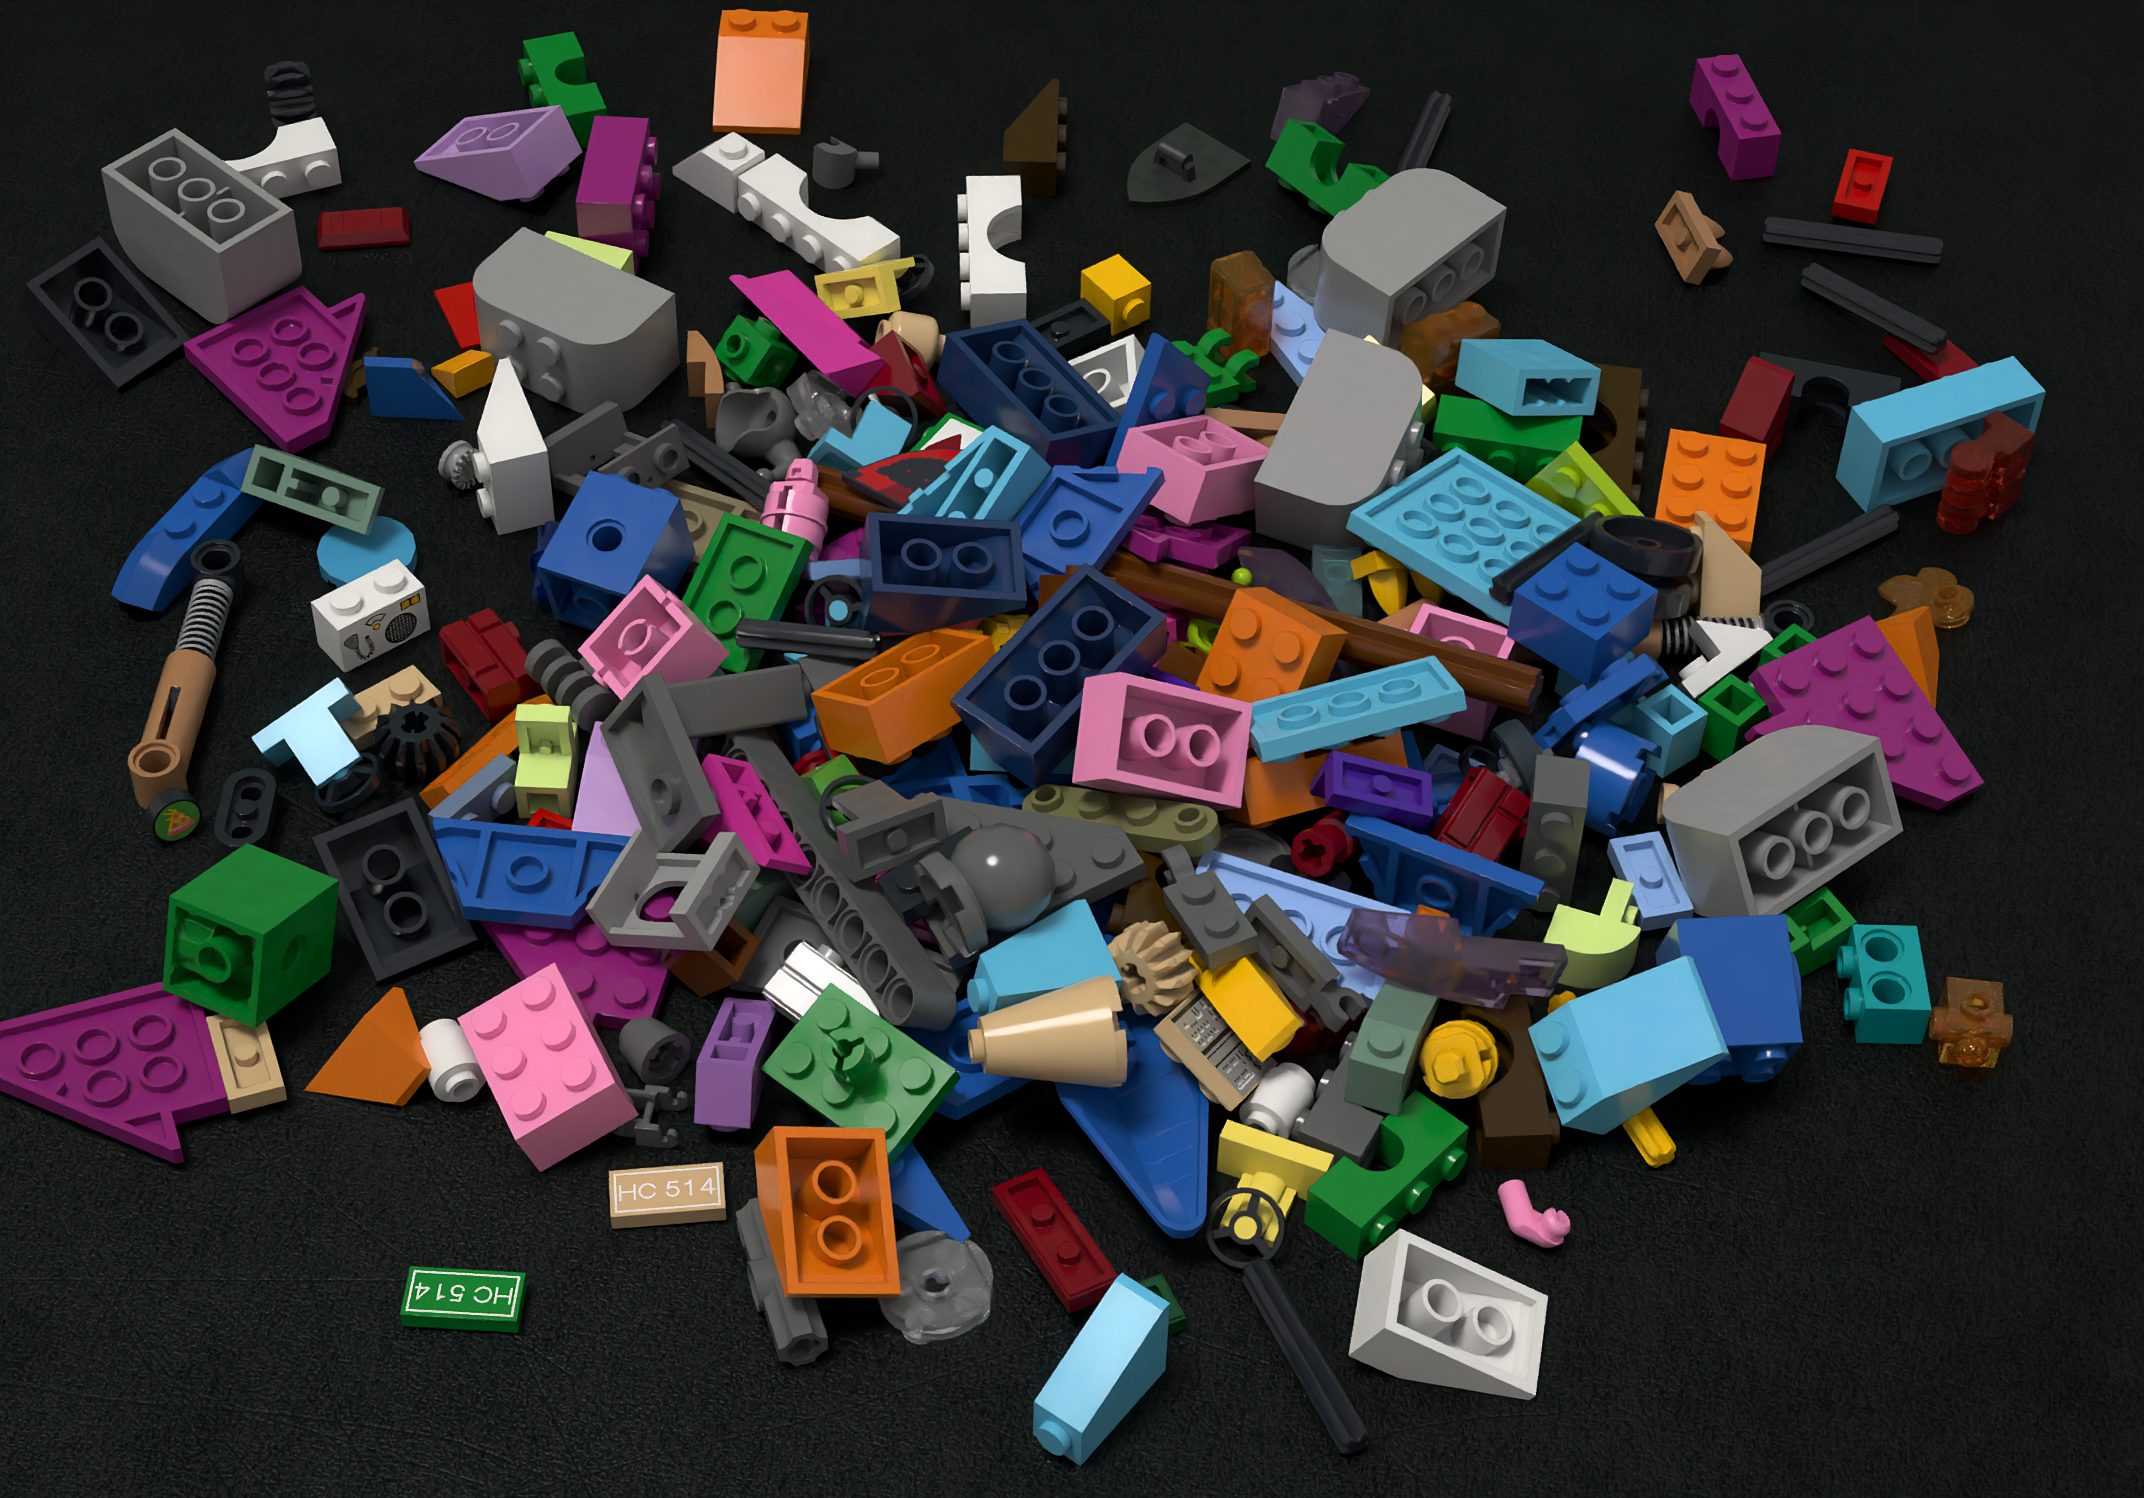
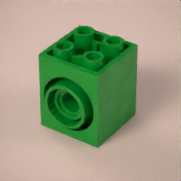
M246 843L169 896L162 990L250 1027L257 1028L330 972L339 880Z

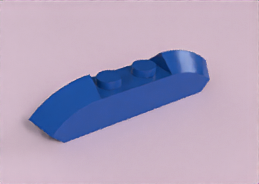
M254 447L220 461L198 479L131 552L118 575L111 593L112 596L121 602L151 611L163 612L194 578L191 566L193 550L201 543L209 540H230L266 501L260 497L240 491Z

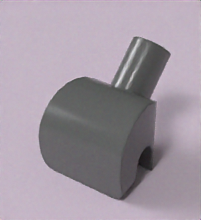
M831 137L830 140L833 145L822 142L814 146L812 177L819 185L825 188L839 189L850 185L855 178V169L878 170V152H857L856 148L834 137Z

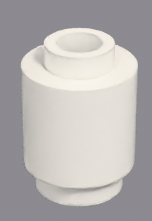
M439 1019L429 1023L419 1033L422 1038L420 1040L432 1068L427 1078L436 1097L448 1102H462L472 1098L484 1085L486 1078L461 1026L452 1019Z
M1285 1062L1281 1063L1278 1067L1271 1068L1240 1108L1239 1115L1243 1125L1288 1139L1300 1112L1304 1108L1310 1109L1314 1102L1313 1094L1316 1090L1314 1079L1305 1069L1294 1063Z

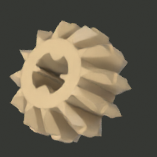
M1145 920L1141 923H1134L1125 928L1122 934L1116 936L1107 945L1123 979L1119 991L1121 993V1004L1132 1003L1133 1009L1138 1016L1146 1013H1151L1155 1017L1159 1014H1166L1175 1009L1178 1004L1189 997V994L1195 991L1192 981L1199 971L1189 962V957L1194 950L1184 949L1181 944V932L1169 933L1164 921L1149 923Z

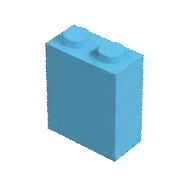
M1462 339L1455 385L1512 416L1594 415L1601 369L1544 340Z

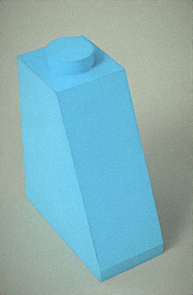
M1086 899L1073 901L982 953L978 960L974 979H970L968 982L967 996L972 1011L979 1012L981 1017L1097 975H1112L1119 992L1123 979Z
M1123 1273L1115 1279L1034 1401L1033 1435L1052 1454L1058 1456L1065 1455L1080 1466L1162 1375L1166 1367L1170 1303Z

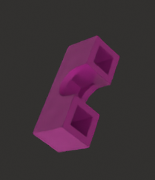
M1738 54L1697 59L1689 101L1703 127L1719 125L1720 143L1718 156L1730 179L1737 181L1774 176L1782 134Z

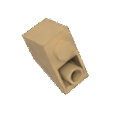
M1695 511L1694 526H1688L1687 529L1701 538L1703 548L1699 567L1694 573L1687 575L1694 584L1690 608L1702 619L1706 616H1709L1711 619L1714 616L1720 619L1726 616L1730 619L1733 615L1737 619L1742 615L1746 619L1751 615L1757 617L1760 612L1762 570L1705 511Z

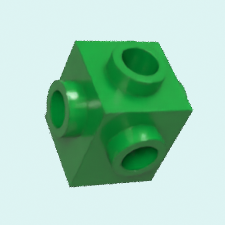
M737 315L731 326L725 331L722 340L714 351L716 357L727 366L724 373L729 378L744 387H748L750 384L757 388L773 387L778 389L800 356L780 339L782 332L775 324L763 317H759L755 322L740 315Z

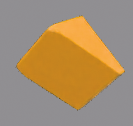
M469 350L431 368L432 375L456 399L491 383L496 371L494 357L489 352Z

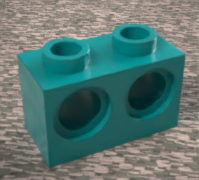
M1852 924L1847 946H1839L1837 973L1839 978H1846L1848 988L1845 989L1843 1001L1845 1020L1853 1021L1856 1043L1922 1044L1932 1009L1917 926Z

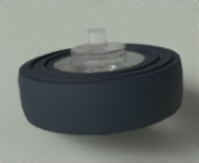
M1513 719L1495 727L1490 732L1492 748L1500 770L1495 775L1530 798L1537 754L1554 756L1550 748L1542 751L1526 727L1519 720Z

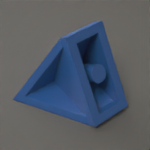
M364 356V369L372 416L465 420L429 374V364L413 358Z

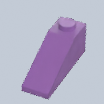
M725 997L697 1059L694 1123L708 1124L711 1128L723 1132L737 1131L741 1128L750 1129L759 1107L765 1080V1074L760 1068L770 1056L779 1014L767 1001Z

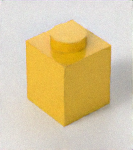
M1119 254L1081 271L1080 299L1085 298L1111 322V334L1113 336L1150 318L1151 282Z

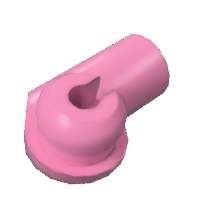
M1509 1180L1498 1188V1195L1509 1228L1515 1235L1543 1248H1551L1563 1243L1564 1236L1570 1232L1571 1224L1568 1216L1562 1210L1556 1213L1554 1208H1550L1543 1214L1534 1210L1526 1186L1521 1180Z

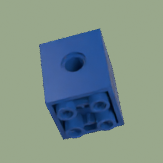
M589 470L538 562L537 568L555 618L595 631L646 574L674 594L696 552L680 498L662 488H654L652 490L633 484L627 478L618 474L605 475Z
M1786 914L1675 920L1655 953L1656 964L1660 966L1685 955L1693 958L1729 1051L1728 1056L1687 1082L1692 1085H1706L1720 1081L1721 1076L1740 1075L1742 1081L1750 1083L1764 1082L1775 1078V1074H1779L1803 1043L1800 1024L1802 1003L1801 978L1797 960L1790 949Z

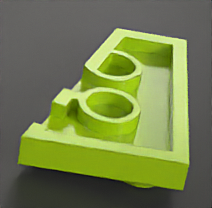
M1577 441L1571 444L1524 485L1581 520L1593 512H1601L1603 517L1609 515L1644 516Z

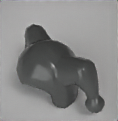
M736 382L726 384L715 420L717 446L733 456L766 461L773 470L770 471L767 468H762L756 472L771 483L785 481L791 463L795 459H803L793 441L798 428L797 413L794 405L787 395L773 387L749 390L742 389Z

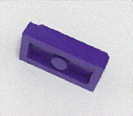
M1332 750L1310 783V794L1325 798L1326 806L1420 828H1425L1433 817L1431 773Z

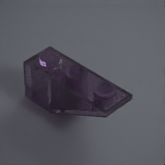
M1334 72V75L1329 77L1318 76L1316 80L1312 81L1301 80L1300 84L1284 87L1270 138L1278 141L1288 119L1315 122L1335 136L1370 96L1371 89L1358 85L1359 78L1343 72Z

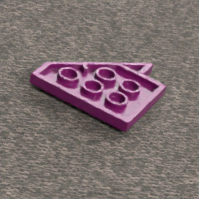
M663 890L656 892L643 904L640 911V919L644 921L674 923L668 913L680 894ZM588 913L573 930L480 921L521 981L555 962L578 994L595 1029L597 1026L622 1030L629 1021L636 1018L652 1017L656 1019L672 974L662 964L670 949L612 946Z

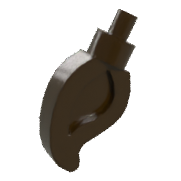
M372 347L370 351L363 354L361 360H356L349 366L342 391L344 399L352 406H359L360 397L368 394L364 356L379 357L380 350L377 347Z

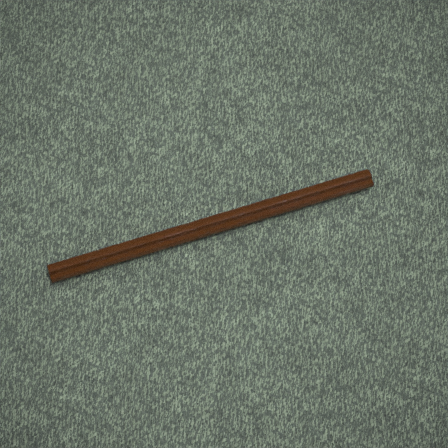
M814 463L819 472L817 487L829 498L828 513L866 523L868 512L894 514L899 512L841 481L842 474L847 472ZM1120 549L1114 551L1100 570L1107 577H1116L1117 584L1151 606L1220 626L1236 590L1240 588H1254L1166 562H1151L1137 554ZM1282 596L1348 632L1338 655V660L1379 670L1434 655L1463 688L1466 697L1529 715L1535 709L1537 696L1541 693L1544 676H1541L1542 669Z

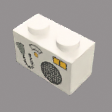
M398 559L311 602L318 645L344 673L431 629L425 587Z

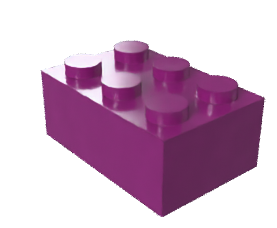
M595 116L576 197L579 238L632 250L634 275L637 276L640 257H648L649 232L646 228L653 229L655 204L652 200H659L660 173H654L652 164L656 165L658 139L657 137H650L649 118Z

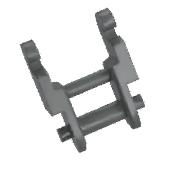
M646 1084L645 1090L625 1088L636 1110L644 1111L643 1119L633 1118L611 1132L618 1136L635 1138L636 1145L659 1148L675 1147L679 1139L678 1132L674 1129H669L667 1135L663 1136L661 1127L657 1124H650L653 1112H658L659 1109L684 1110L688 1105V1094L680 1091L677 1094V1098L674 1099L669 1087Z

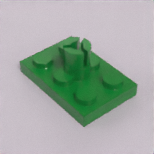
M725 511L682 602L686 604L730 652L728 657L718 667L727 674H736L757 670L766 651L738 647L734 634L736 625H738L742 618L780 621L815 546L805 538Z
M831 982L760 1068L766 1077L836 1127L884 1128L887 1159L890 1166H892L961 1079L958 1072L950 1065Z

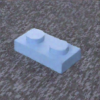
M1659 831L1609 839L1607 855L1617 878L1634 883L1630 905L1639 907L1636 922L1641 927V932L1671 927L1676 919L1693 917V905L1683 887L1680 876Z

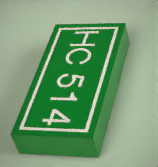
M410 1266L400 1312L402 1326L519 1333L527 1289L526 1273Z

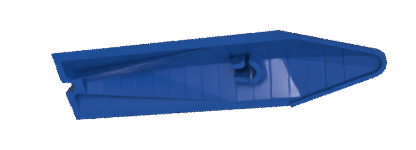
M1050 773L1039 786L1044 784L1064 786L1066 782L1072 780L1073 774ZM1002 774L948 777L955 799L1022 810L1024 799L1034 790L1025 783L1022 789L1015 788L1011 785L1008 776ZM1114 893L1089 904V908L1106 945H1109L1114 939L1113 936L1105 934L1113 903H1122V900L1113 898ZM1132 1003L1122 1004L1123 1011H1116L1120 1030L1125 1029L1127 1078L1125 1083H1122V1086L1112 1088L1062 1082L1054 1083L1061 1103L1155 1223L1172 1238L1185 1239L1193 1237L1202 1227L1207 1209L1209 1099L1201 1091L1197 1077L1183 1063L1175 1062L1165 1054L1160 1045V1038L1154 1033L1153 1029L1173 1010L1166 1014H1159L1156 1017L1151 1013L1138 1016L1133 1009Z

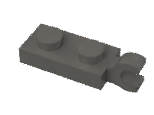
M1182 844L1162 850L1161 856L1169 870L1164 871V877L1169 886L1162 888L1165 905L1209 970L1260 951L1257 932L1215 872L1211 869L1197 875L1189 854Z
M1267 893L1253 901L1244 914L1259 937L1260 951L1250 954L1253 959L1303 1013L1314 1007L1320 1014L1324 1024L1336 1033L1340 1031L1349 1018L1353 1021L1358 1019L1367 1007L1362 996L1350 988L1339 987L1334 983L1341 973Z

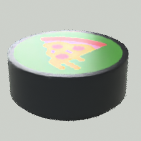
M171 789L159 794L148 805L145 813V821L149 829L158 840L166 843L178 842L187 838L198 828L202 819L201 807L193 796L183 789Z

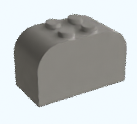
M174 128L101 169L112 225L128 257L147 277L214 324H223L300 277L302 262L293 210L178 129Z
M1416 168L1395 174L1376 189L1367 191L1363 198L1349 209L1340 211L1326 226L1322 235L1313 305L1316 321L1326 332L1330 328L1361 339H1365L1370 334L1380 345L1400 351L1495 277L1507 208L1457 177L1440 170Z
M525 227L518 230L484 260L474 273L473 288L481 351L489 352L494 357L495 370L499 359L509 357L520 386L538 393L550 401H555L572 410L586 414L609 400L619 404L621 411L624 412L638 405L680 365L675 293Z
M1328 328L1254 480L1256 533L1329 556H1349L1361 552L1370 546L1364 542L1363 538L1346 529L1350 513L1392 486L1396 487L1400 481L1417 472L1423 459L1424 450L1420 449L1421 438L1424 432V423H1422L1423 383L1421 374L1412 360L1392 348Z
M1823 725L1794 726L1758 738L1676 790L1666 799L1662 806V814L1683 887L1693 905L1694 912L1705 917L1778 915L1903 831L1880 738Z

